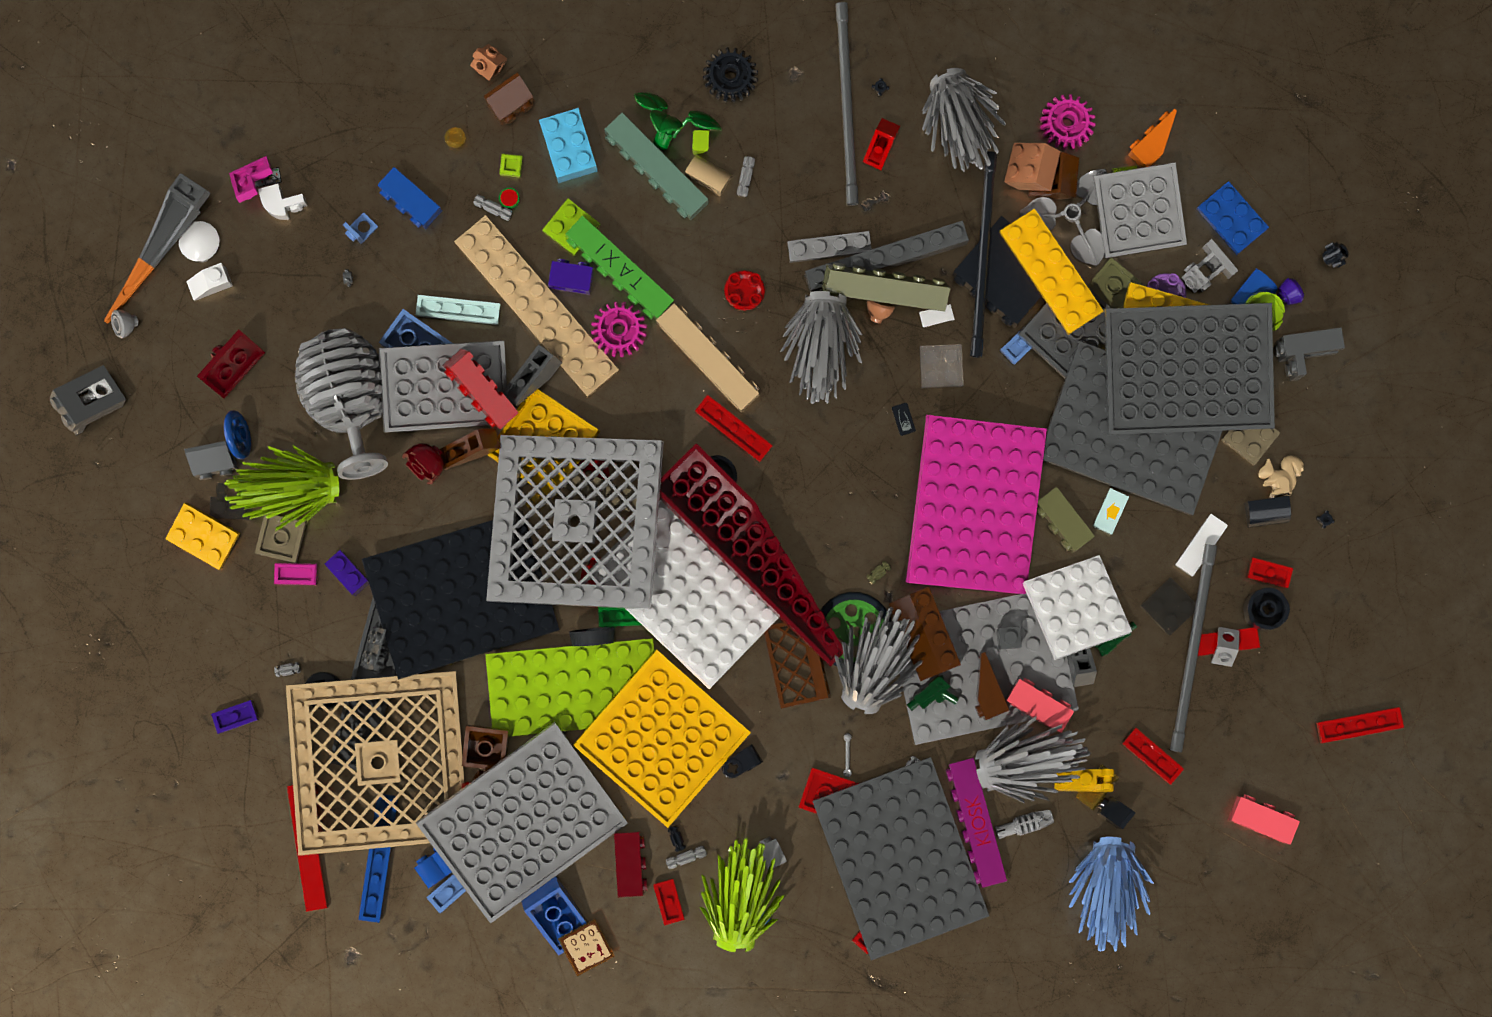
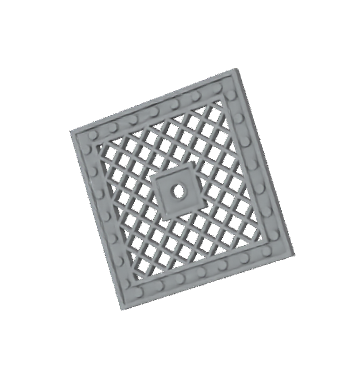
M501 435L486 601L651 609L664 442L662 440ZM534 458H544V460L538 464ZM554 459L565 460L560 465H558ZM574 460H585V461H584L581 465L578 466L577 463H576ZM594 460H600L605 462L602 465L598 466L594 462ZM531 461L536 468L527 474L523 467ZM614 461L626 462L622 466L618 467ZM551 462L555 469L547 475L543 468ZM571 462L576 469L567 476L562 469ZM591 463L596 470L590 476H587L583 469ZM612 464L616 471L610 477H607L603 470ZM632 465L636 472L628 478L623 471ZM521 472L525 478L519 482ZM540 472L545 478L536 485L532 478ZM560 472L565 479L557 486L551 479ZM580 473L585 480L577 487L572 479ZM601 474L605 481L599 487H596L592 480ZM621 475L625 482L617 488L612 481ZM636 478H638V488L632 483ZM529 481L534 488L526 495L521 488ZM549 482L554 489L546 496L541 489ZM569 483L574 490L566 497L561 489ZM590 484L594 491L586 498L581 490ZM610 485L614 492L606 498L601 491ZM630 485L635 492L626 499L621 492ZM518 492H519L520 495L523 497V499H521L519 502H518ZM538 492L543 499L535 506L530 499ZM558 493L563 499H555L554 506L550 499ZM577 494H579V496H580L583 500H571V499L574 498ZM597 495L603 500L599 506L597 501H591ZM619 495L624 502L615 509L610 502ZM637 498L635 509L631 502ZM527 502L532 509L524 516L519 509ZM547 503L552 510L544 517L539 509ZM608 505L613 512L604 519L599 512ZM628 506L633 514L625 520L620 515V512ZM536 513L541 520L533 527L528 520ZM516 514H518L521 517V519L517 523ZM554 516V521H553V526H552V525L549 523L548 520L551 519V518ZM574 516L580 518V523L576 527H572L570 524V520ZM617 516L622 524L614 530L609 525V522ZM598 517L602 522L596 527ZM635 519V526L633 530V528L629 524ZM526 523L530 530L522 536L518 529ZM546 524L550 531L542 537L537 530ZM606 526L611 534L603 540L598 532ZM627 527L632 534L623 541L618 534ZM515 534H516V536H517L520 540H518V541L514 544V537H515ZM535 534L539 541L531 547L526 540ZM551 537L553 542H558L553 548L546 542ZM596 537L600 544L592 550L587 543L595 544ZM615 537L621 544L612 551L607 544ZM632 540L633 551L627 546ZM567 543L578 544L572 549ZM524 544L529 551L520 557L516 550ZM544 545L549 552L540 558L535 551ZM564 545L569 553L561 559L556 554V551ZM584 546L589 554L581 560L576 553ZM604 547L610 554L601 561L596 554ZM625 548L630 555L622 562L616 555ZM514 555L518 561L512 565ZM533 555L538 562L530 568L525 561ZM553 555L558 563L550 569L545 562ZM573 556L578 564L570 570L565 563ZM593 557L598 562V565L590 571L585 564ZM614 558L619 565L611 572L605 565ZM630 561H632L631 572L626 567ZM522 564L527 572L519 578L514 571ZM542 565L547 573L539 579L534 572ZM562 566L567 574L559 580L554 573ZM582 567L587 572V575L579 581L574 574ZM603 568L608 575L600 582L594 575ZM623 569L628 577L620 583L615 575ZM531 575L536 582H526L525 580ZM551 576L556 583H547L545 581ZM571 577L576 582V584H568L565 582ZM590 578H592L597 585H590L585 583ZM612 579L617 586L605 584Z

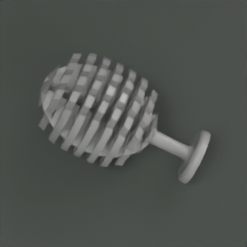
M331 329L321 332L311 340L301 343L298 350L299 357H297L295 365V383L300 402L306 408L309 416L319 425L336 433H348L353 456L345 459L338 465L337 473L340 478L356 480L376 475L387 468V458L380 453H365L360 429L375 419L381 418L383 413L379 354L364 337L349 329Z

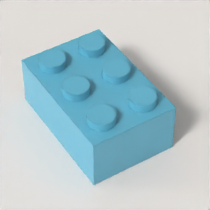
M579 108L539 120L558 183L597 172V166Z

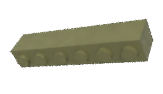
M841 263L826 265L822 289L823 291H829L830 295L839 296V294H842L845 297L944 312L946 310L950 287L944 279L933 278V280H929L921 275L909 277L901 272L889 274L881 269L869 271L861 266L849 268Z

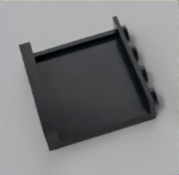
M1001 216L991 227L985 307L992 313L997 312L1002 317V322L1010 327L1012 325L1015 328L1042 295L999 233L1000 230L1011 224ZM979 242L952 274L955 277L953 280L961 287L966 286L970 290V295L974 298L976 294Z

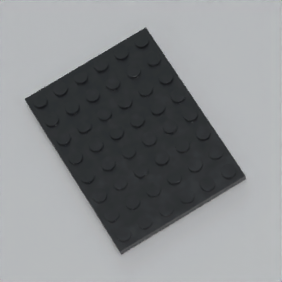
M516 514L517 523L521 519V517L518 514ZM493 520L362 559L382 628L386 629L385 638L398 680L560 630L552 605L486 601ZM526 523L518 529L522 536L529 531ZM515 534V537H514V544H515L518 540H520V539L516 536V534ZM530 537L526 541L529 543L531 547H533L532 539ZM524 544L516 550L520 557L529 551ZM514 555L512 565L518 561ZM533 555L525 561L530 568L538 562ZM521 564L514 572L520 578L527 570ZM539 567L534 573L540 579L543 575ZM531 575L525 580L526 582H536Z

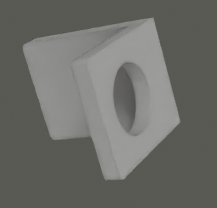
M1219 627L1217 647L1211 663L1232 667L1239 651V630ZM1223 634L1232 635L1234 641L1228 642L1224 640Z

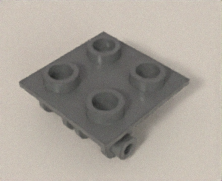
M373 627V631L369 632L367 638L369 643L368 649L364 651L362 656L363 668L379 672L380 668L383 667L385 658L379 657V654L386 656V654L380 651L381 648L388 649L382 646V644L387 645L385 638L386 629Z

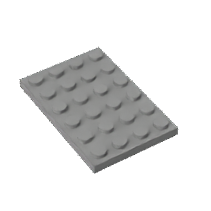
M504 341L379 348L384 432L488 425L484 420L486 415L482 411H476L471 405L473 400L468 395L465 397L458 390L457 387L460 385L455 379L451 381L445 375L444 371L446 369L442 365L460 349L470 351L474 356L471 360L479 363L485 370L483 374L489 376L497 385V391L503 392L507 386Z

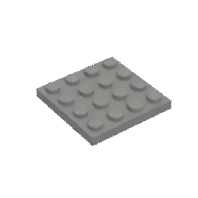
M1175 162L1093 176L1105 258L1187 245Z

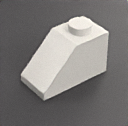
M222 263L201 270L187 281L194 301L233 286L228 271Z

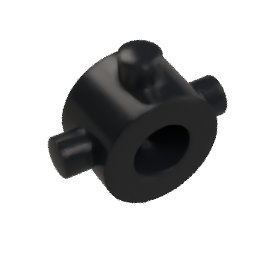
M882 78L875 85L872 84L871 87L878 96H882L886 90H889V86H887Z
M1325 511L1324 514L1316 517V520L1319 521L1323 529H1326V526L1335 522L1329 511Z

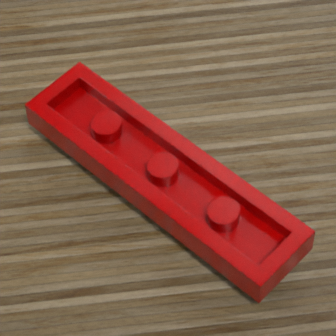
M709 395L704 398L695 410L699 416L759 463L773 447Z
M1400 707L1316 723L1320 743L1404 728Z

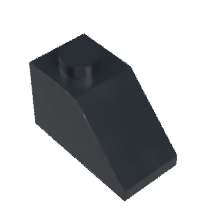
M1110 796L1108 799L1106 797L1103 798L1098 805L1100 809L1097 812L1117 829H1124L1136 813L1113 796Z

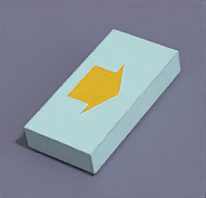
M1110 488L1093 527L1112 535L1129 496Z

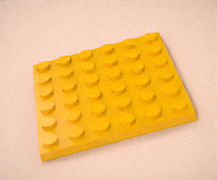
M656 649L574 742L573 746L668 828L751 732Z

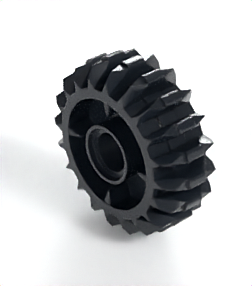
M727 47L726 53L723 54L722 50L719 49L718 57L712 54L711 58L713 61H706L708 67L703 69V72L706 73L703 76V80L708 81L705 87L711 88L709 91L710 95L717 92V100L723 96L725 103H727L728 98H731L732 103H735V97L742 101V94L749 97V90H755V86L752 83L758 82V78L754 77L758 75V70L754 69L756 67L755 62L749 63L752 60L750 55L744 58V50L737 54L738 49L734 48L733 53H730V49ZM732 71L736 74V77L728 79L725 77V74Z

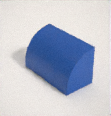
M1256 268L1231 299L1232 304H1245L1251 295L1257 292L1275 294L1278 287L1266 274Z

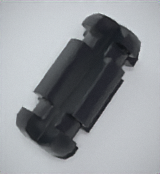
M673 826L668 829V832L671 834L669 836L673 846L676 847L675 851L679 852L684 850L686 846L683 845L684 840L681 832H678L679 827Z

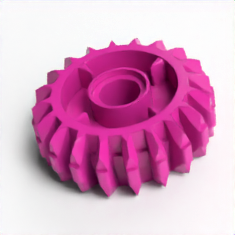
M1070 94L1068 100H1066L1065 96L1061 95L1060 101L1055 97L1052 100L1053 104L1048 102L1046 104L1048 109H1043L1042 114L1045 116L1040 117V121L1044 123L1040 126V129L1047 130L1043 133V137L1050 136L1048 143H1052L1053 140L1056 141V148L1063 144V150H1066L1068 145L1073 150L1075 149V143L1081 147L1083 145L1082 140L1088 142L1089 137L1087 135L1092 136L1094 133L1090 128L1096 126V123L1092 122L1095 119V115H1089L1093 109L1092 107L1085 108L1088 103L1087 101H1084L1082 104L1079 103L1080 96L1073 100V95ZM1069 118L1073 122V125H1064L1063 119Z
M614 302L615 308L611 309L610 304H606L608 311L605 312L604 309L600 308L599 311L602 316L595 314L594 318L599 322H592V327L597 329L592 330L591 334L598 335L593 341L594 343L601 341L598 348L606 347L604 350L606 355L612 350V357H616L617 351H620L622 358L624 357L623 351L627 350L628 355H632L630 348L633 347L634 350L638 351L639 347L636 343L644 344V341L639 337L647 336L646 332L641 331L646 329L647 325L640 324L645 318L644 316L638 317L641 313L639 309L632 312L634 305L631 304L626 309V302L622 303L621 308L618 302ZM622 325L625 327V330L622 334H616L613 332L614 327Z

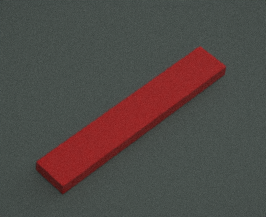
M293 785L287 786L306 912L328 908L320 854L298 856Z

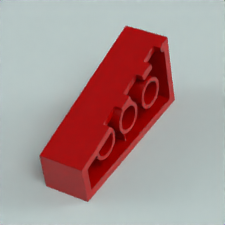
M460 349L442 365L446 369L444 371L445 375L451 381L455 379L460 385L457 387L458 390L465 397L468 395L473 400L471 405L476 411H482L486 415L484 420L491 428L494 426L498 429L503 428L519 412L501 391H497L498 387L489 376L483 374L485 370L475 360H471L474 356L470 351Z

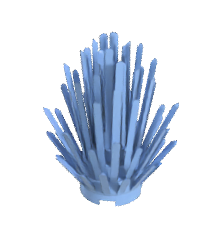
M1102 837L1100 842L1096 843L1094 841L1093 850L1076 867L1075 871L1077 872L1069 881V883L1074 882L1083 871L1069 895H1072L1076 891L1069 905V908H1071L1093 870L1092 877L1082 899L1084 906L1081 913L1082 919L1079 933L1083 930L1093 893L1087 927H1089L1087 941L1095 934V945L1098 944V951L1100 952L1106 948V938L1107 942H1111V945H1114V951H1117L1120 930L1121 942L1126 947V922L1131 930L1134 927V934L1138 935L1135 908L1139 909L1134 883L1138 887L1146 913L1150 915L1147 901H1151L1139 871L1145 881L1154 883L1135 855V844L1131 841L1129 844L1121 842L1119 837Z

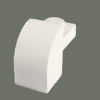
M279 184L258 189L262 205L270 215L277 219L288 220L290 219L288 211L299 212L303 210V207L307 206L306 198L303 194L284 199L282 188Z

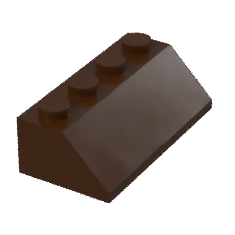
M929 587L889 603V606L893 607V616L897 609L901 610L898 621H902L904 618L910 619L905 632L910 623L915 621L909 633L911 638L906 648L908 649L915 637L920 634L919 640L914 645V651L910 655L913 665L923 660L922 664L915 669L920 681L961 665Z

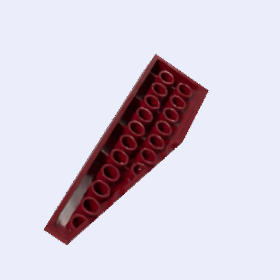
M696 443L661 477L659 499L770 610L831 667L836 662L834 655L838 658L843 655V646L834 631L830 628L793 563L783 550L767 520L760 512L756 502Z

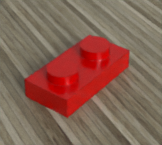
M1251 558L1246 578L1288 588L1293 568Z
M674 878L653 884L664 926L685 920Z

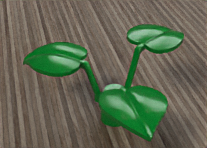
M647 92L634 93L635 100L639 105L652 110L650 118L657 131L653 144L658 148L668 149L672 138H676L677 134L688 122H692L694 126L703 129H722L713 117L701 111H690L688 113L689 117L681 123L679 119L663 112L662 109H667L668 104L660 96Z

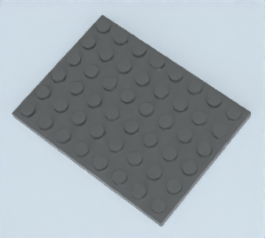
M1272 303L1104 309L1108 435L1275 429Z
M1079 341L1046 432L1043 461L1192 516L1194 515L1223 430L1108 435L1106 351Z
M931 757L812 801L871 961L989 917Z

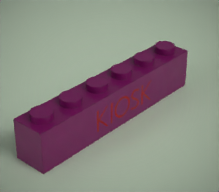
M974 758L948 764L949 769H945L948 781L953 782L954 789L951 790L954 802L958 801L960 810H956L959 822L964 823L965 830L962 831L965 843L969 842L971 851H968L970 863H974L976 871L973 872L976 884L980 883V886L984 888L1006 882L1007 878L983 790L978 779Z

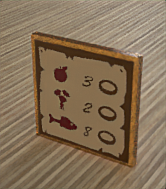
M596 919L558 938L577 976L615 957Z

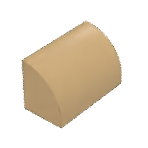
M699 155L692 159L685 170L687 178L719 196L722 195L733 176Z

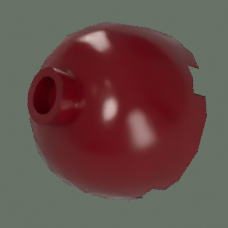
M419 443L410 447L402 455L403 459L407 458L406 466L421 481L424 478L429 480L426 483L429 485L439 478L444 467L441 457L442 452L435 445L430 446L429 444Z

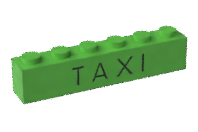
M583 216L565 234V237L568 238L566 242L573 249H576V247L583 252L581 256L588 263L593 261L598 266L596 270L602 276L606 277L608 275L613 280L612 284L619 291L624 290L629 294L627 298L634 305H641L644 308L642 312L649 319L654 317L657 320L674 302L671 296Z

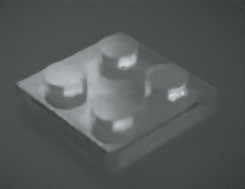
M961 344L920 346L921 388L963 386Z

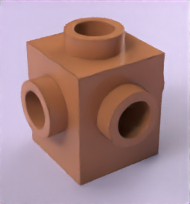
M487 44L483 48L479 47L472 56L474 59L470 66L490 81L500 74L507 58L495 47Z

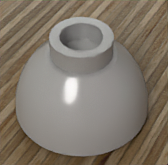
M114 310L111 315L112 328L119 338L127 337L131 334L134 327L138 326L137 316L135 314L131 315L124 310Z

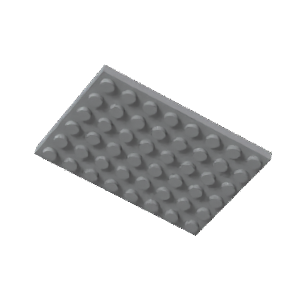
M1027 593L939 611L961 665L923 681L919 680L917 672L914 670L908 676L914 675L915 677L902 686L915 683L912 687L903 691L906 707L913 700V696L916 693L921 692L928 686L929 682L941 675L944 676L945 682L951 686L947 690L959 698L955 705L945 699L941 703H937L934 700L925 709L917 706L911 711L907 707L915 745L1026 722L1032 719L1031 716L1007 703L1010 711L988 720H984L983 717L979 718L975 706L978 705L976 696L979 654L983 652L987 655L1005 700L1017 679L1023 681L1026 678L1035 683L1034 688L1039 691L1045 689L1053 694L1052 698L1059 702L1061 699L1071 705V710H1079L1067 656L1054 660ZM1020 626L1022 647L998 650L996 629ZM905 647V649L902 651V653H901V655H900L901 657H902L903 654L906 652V650H907L906 647ZM912 660L899 673L900 677L914 666Z
M554 722L426 814L416 824L491 924L624 827L628 822Z

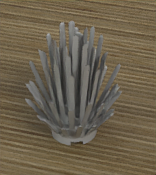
M946 69L947 73L939 77L938 75L934 76L930 82L931 93L922 109L923 114L927 112L922 130L926 129V133L929 135L933 127L931 151L934 152L940 111L941 144L944 147V156L946 157L949 153L948 140L952 164L955 169L957 168L956 155L959 158L963 172H965L963 160L967 169H969V163H975L976 167L982 170L984 166L977 148H980L987 166H990L991 162L987 155L988 149H991L992 145L997 154L999 150L988 129L994 137L999 138L994 130V124L979 106L976 99L1005 126V121L997 114L998 107L1000 106L990 99L993 97L988 93L997 94V92L970 78L964 69Z
M829 291L810 292V296L805 295V303L784 327L788 329L783 337L789 333L790 335L780 352H783L791 340H793L784 358V361L788 360L800 336L797 344L799 349L790 383L793 382L794 376L798 375L801 378L799 395L802 394L803 389H807L806 400L810 398L811 392V404L819 402L820 399L824 400V398L828 404L829 392L833 390V385L834 397L837 399L839 364L842 375V387L846 390L845 376L847 377L844 342H846L850 357H853L852 345L858 362L862 364L857 342L861 344L858 334H863L846 307L847 298L842 294H839V297L830 296Z
M890 607L881 628L879 626L883 611H880L872 633L869 632L871 622H868L867 617H865L862 634L859 636L854 670L852 627L849 629V643L842 642L844 659L840 657L839 662V658L834 655L843 686L841 698L853 710L856 707L865 710L864 714H874L879 711L881 705L901 697L902 694L899 693L915 684L909 683L900 688L915 677L914 675H908L920 666L923 660L918 661L888 687L891 681L911 661L909 656L914 651V645L920 638V634L917 635L903 656H900L911 638L909 633L915 624V621H912L905 632L910 619L904 618L902 621H898L901 614L900 609L896 610L890 623L889 619L893 611V607Z
M1037 716L1026 724L1023 723L1020 727L1016 723L1008 730L1007 725L986 749L978 750L975 760L979 759L980 769H976L979 782L983 788H988L987 791L996 790L1022 803L1025 802L1020 797L1035 801L1034 797L1050 801L1042 793L1027 789L1058 793L1056 789L1039 787L1037 783L1073 782L1071 779L1080 778L1078 775L1058 776L1056 773L1087 770L1084 767L1071 768L1077 767L1079 763L1088 761L1085 758L1073 760L1090 756L1091 753L1087 747L1077 744L1084 742L1086 739L1073 740V738H1068L1078 733V731L1072 733L1071 730L1042 739L1055 733L1057 729L1062 728L1063 724L1019 742L1020 738L1033 731L1034 727L1027 728L1036 720Z

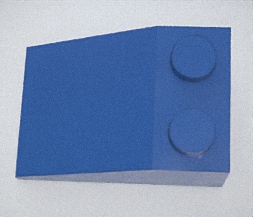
M556 876L521 901L525 913L558 955L565 952L560 939L589 924Z

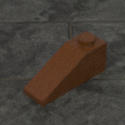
M477 429L441 448V457L444 462L443 470L481 458L500 449L496 430Z
M983 652L979 654L976 696L978 705L975 706L979 718L983 717L984 720H988L1010 710L987 655Z

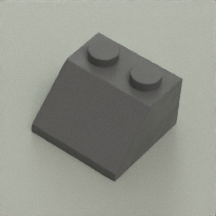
M226 441L184 449L193 476L200 478V480L212 479V475L220 474V476L232 475V471L238 470L236 457L229 450Z

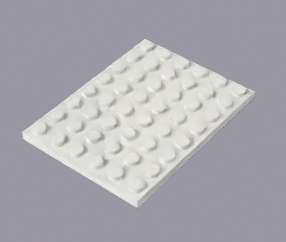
M661 500L659 501L651 609H625L710 689L779 617ZM629 531L621 539L624 541L632 533ZM633 540L627 545L632 551ZM618 541L611 550L616 549L621 543ZM623 548L616 556L623 562L630 554ZM607 552L600 560H604L610 553ZM612 558L605 566L612 572L619 564ZM632 561L626 565L630 572ZM598 562L590 569V571L598 565ZM601 568L594 576L601 582L608 574ZM622 569L615 577L621 583L628 575ZM612 579L605 584L617 586Z

